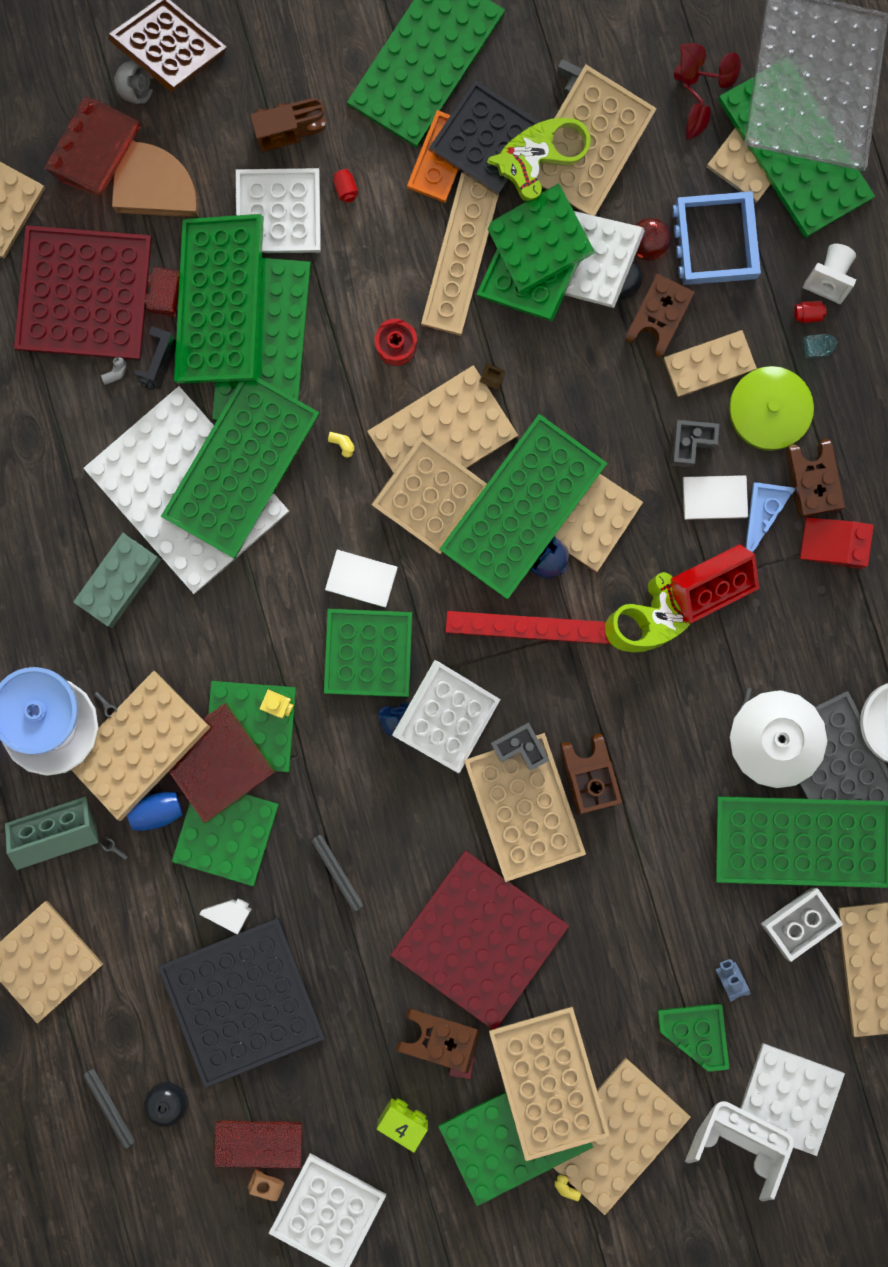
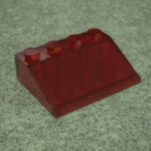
M84 96L44 168L61 182L102 196L138 132L141 123L98 100Z

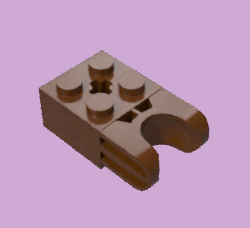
M310 98L290 104L281 103L272 109H259L250 114L261 153L300 143V138L320 133L326 127L324 106L317 98Z
M657 274L626 334L625 341L633 343L640 333L651 332L657 340L654 355L661 358L695 292ZM663 302L668 303L666 307L662 306Z
M826 438L819 442L818 458L816 461L806 460L799 446L795 444L788 445L786 455L791 475V486L795 488L793 495L798 519L836 512L845 508L831 440ZM818 489L821 495H819L818 497V494H815L814 490Z
M600 733L594 734L591 739L592 753L589 758L583 759L577 756L572 744L569 742H562L560 744V752L577 815L622 803L612 763L609 759L604 738ZM591 783L594 786H598L596 794L590 790Z
M408 1009L407 1018L420 1025L422 1035L415 1043H398L396 1050L469 1073L481 1031ZM454 1039L457 1047L456 1049L452 1048V1051H450L448 1043Z

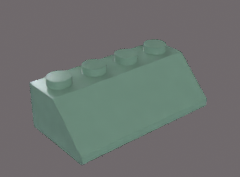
M86 796L5 823L6 851L16 870L98 843L97 827Z

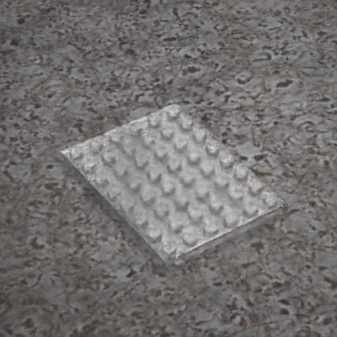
M766 0L744 145L864 171L868 165L888 13L832 0Z

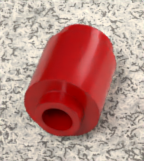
M348 169L337 171L333 174V183L339 200L345 203L354 201L359 191L352 173H349Z
M821 300L800 302V304H795L794 307L795 321H800L801 323L822 322L823 317H826L827 313L826 305H823Z

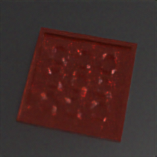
M227 703L222 704L203 718L210 728L169 770V773L204 823L213 819L275 773Z

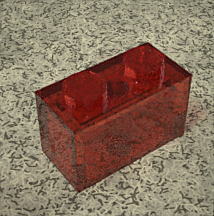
M160 267L153 268V273H150L148 277L150 291L145 295V306H147L150 313L175 317L179 295V270Z

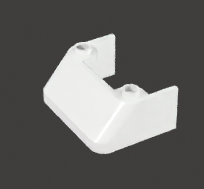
M728 1102L715 1104L698 1128L685 1162L693 1163L699 1161L704 1147L714 1146L719 1136L757 1155L754 1161V1169L759 1176L766 1179L759 1200H773L794 1147L793 1138L787 1132Z

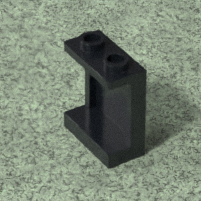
M151 326L149 336L158 345L148 372L143 373L135 370L134 375L138 382L142 383V387L149 390L154 388L160 390L176 349V340L172 333Z

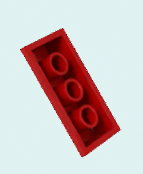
M740 544L670 579L673 597L690 624L759 589L755 554Z

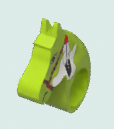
M572 118L549 119L537 123L517 135L504 147L500 154L489 157L487 163L497 166L500 176H504L514 183L523 200L531 201L537 199L542 191L541 183L537 179L539 163L565 166L578 163L589 150L591 143L590 133L587 127L579 120ZM565 127L575 129L583 139L582 152L574 157H566L558 153L554 144L551 143V141L553 142V134L557 130Z
M663 572L649 581L648 590L653 596L651 607L626 604L608 617L605 624V633L609 642L614 647L627 652H645L664 645L688 628L690 623L687 622L673 597L670 580L673 577L670 574ZM619 615L630 616L638 623L639 628L642 629V637L638 641L629 640L621 634L618 628Z

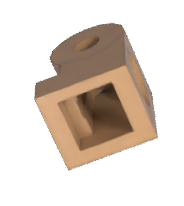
M255 1169L248 1185V1191L250 1195L278 1201L284 1182Z

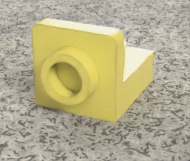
M267 690L260 709L284 719L285 715L289 717L294 705L291 704L292 699Z

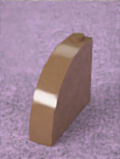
M131 139L116 142L112 207L116 213L199 218V203L195 187L184 166L173 155L157 146L135 142Z

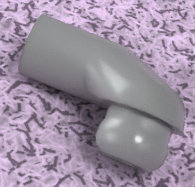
M122 357L114 358L112 371L101 375L105 385L123 378L127 363Z

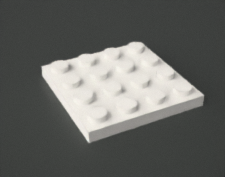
M319 168L236 170V215L261 214L264 217L262 253L321 252Z
M574 211L596 253L579 262L565 295L614 308L645 230L643 227Z
M434 660L392 736L460 773L465 764L464 760L468 759L501 699Z
M762 1043L740 1109L790 1134L794 1141V1148L817 1156L845 1073Z
M310 1153L269 1234L330 1267H350L386 1197V1193Z

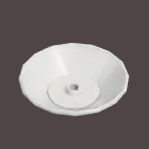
M70 681L67 682L74 690L78 702V719L73 732L62 745L46 753L26 754L15 751L3 743L12 760L28 772L45 776L66 773L81 764L94 747L98 732L96 709L87 694Z
M784 691L761 693L743 705L734 718L730 742L732 755L744 774L758 784L782 788L796 786L813 775L823 761L827 746V736L824 721L812 704L799 695ZM780 735H783L785 737V741L783 743H780L778 741V737Z

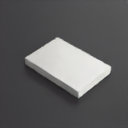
M746 476L683 477L684 520L748 518Z
M337 550L325 590L386 608L398 567Z

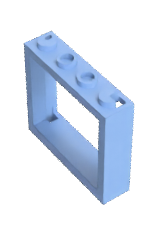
M753 191L677 198L675 205H673L672 215L677 221V225L674 226L675 238H678L679 246H676V256L680 258L681 266H678V274L680 279L682 278L683 285L751 280L759 277L761 270ZM741 203L747 268L691 273L685 207Z

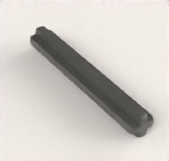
M316 836L312 839L313 845L354 912L358 911L363 907L360 898L323 836Z
M94 1069L89 1070L83 1077L123 1148L132 1146L135 1140Z

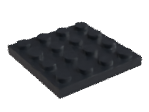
M474 80L430 145L429 151L499 196L510 179L500 176L498 167L487 163L488 158L500 154L512 139L540 122Z

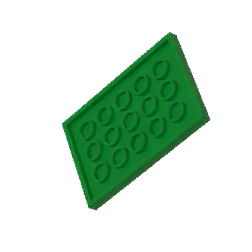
M506 1091L438 1125L477 1206L593 1148L590 1142L526 1161Z

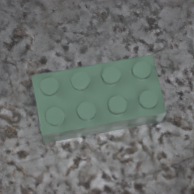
M122 533L76 597L74 603L106 626L113 628L161 559Z

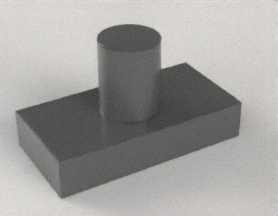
M562 59L558 66L557 74L569 79L564 88V92L569 94L582 69Z

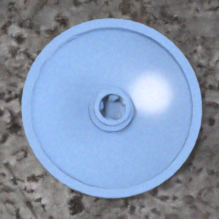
M29 667L17 670L1 681L0 740L5 745L21 753L41 754L56 749L69 738L78 719V702L74 690L62 676L48 669Z

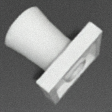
M842 244L830 245L824 265L816 264L806 279L803 288L841 304L856 282V279L846 275L856 258V253L850 247Z

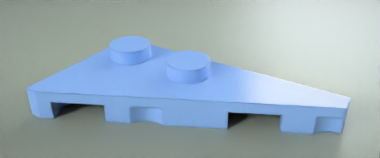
M753 483L745 544L746 549L751 552L756 549L760 540L776 519V516L793 494L795 488Z

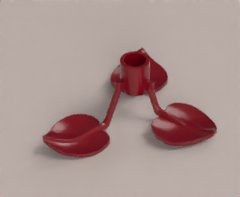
M697 43L680 45L681 60L680 64L675 68L674 79L684 83L683 88H686L699 101V103H695L689 112L686 139H692L702 133L708 126L711 115L710 107L704 105L703 99L690 85L695 84L698 81L699 75L719 78L718 85L721 88L732 86L737 80L741 69V58L738 54L734 52L726 54L720 62L719 73L714 74L699 71V68L706 59V50L702 45Z

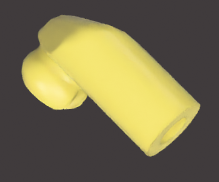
M334 432L329 433L328 442L339 444L342 449L341 454L344 457H351L354 445L350 438Z
M558 1175L555 1187L560 1195L579 1201L581 1193L567 1185L568 1177Z

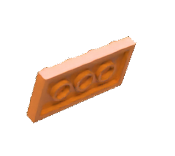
M437 110L407 184V189L446 203L459 170L429 151L430 145L451 116Z

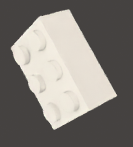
M811 887L762 922L761 925L785 959L792 962L842 926L843 923L819 889Z

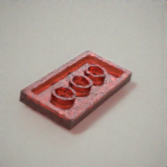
M216 1121L214 1167L301 1168L302 1122Z

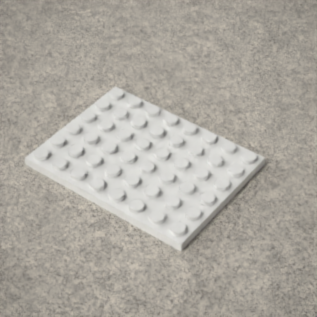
M178 386L86 465L84 469L192 593L196 594L235 559L161 517L214 427L210 420ZM275 494L272 495L237 557L290 512Z

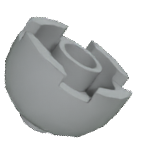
M133 60L121 64L114 76L117 93L128 102L144 104L149 100L153 90L149 89L150 78L153 79V76Z

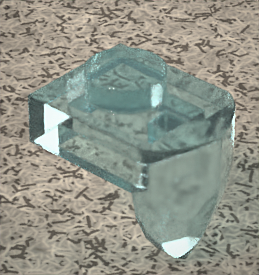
M830 334L803 337L805 358L830 355L837 346V340Z

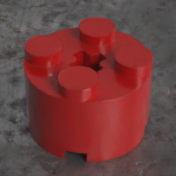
M390 319L380 325L374 339L379 358L385 364L392 366L404 365L413 359L417 349V336L414 328L401 319ZM397 339L399 345L395 346L393 340Z

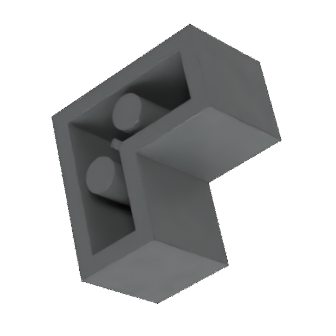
M677 420L673 428L670 466L691 468L695 464L696 448L714 449L718 445L719 424Z
M529 722L490 743L500 762L520 753L529 771L550 761Z

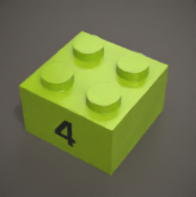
M391 1098L378 1119L377 1130L410 1151L415 1152L428 1130V1120L425 1119L426 1115L418 1110L413 1112L407 1108L408 1104L399 1098L396 1100Z

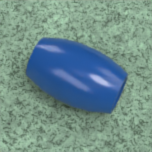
M161 792L144 796L127 814L132 830L146 831L166 826L181 817L183 813L176 792Z

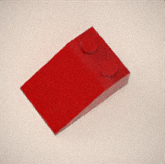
M805 518L800 559L857 569L868 567L874 525L853 521Z

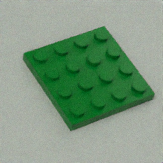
M559 183L542 192L537 199L526 201L491 221L488 227V231L521 295L596 253Z
M497 249L479 287L477 296L553 322L579 263L521 295Z
M328 609L324 694L409 697L412 612Z
M211 681L208 725L210 728L207 731L204 766L290 772L296 687ZM267 690L292 699L291 704L294 706L289 717L285 715V718L281 719L260 709Z
M197 780L172 862L254 886L279 804Z

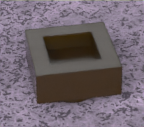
M486 363L479 382L499 390L506 371Z

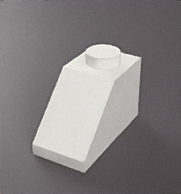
M237 899V901L230 900L205 908L199 915L239 934L252 909L248 908L249 904L247 902Z

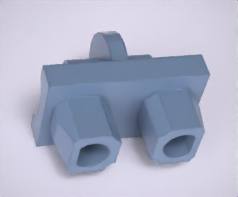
M731 959L721 962L720 968L716 969V973L730 1002L740 996L750 995V990L736 962L733 963Z

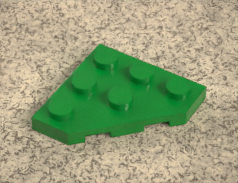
M721 1003L657 1010L661 1034L708 1072L729 1069L723 1007Z

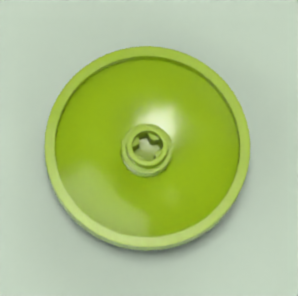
M762 367L748 373L734 388L729 402V416L736 433L749 445L762 450H780L787 448L788 445H793L808 430L814 413L813 398L805 382L795 373L781 367Z

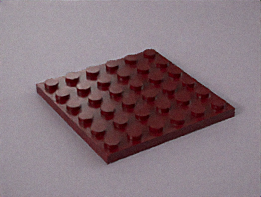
M26 225L14 349L17 351L105 358L122 357L123 359L141 360L152 244L151 235Z
M465 850L390 955L493 1030L499 1026L569 925L509 881L505 882L501 875Z

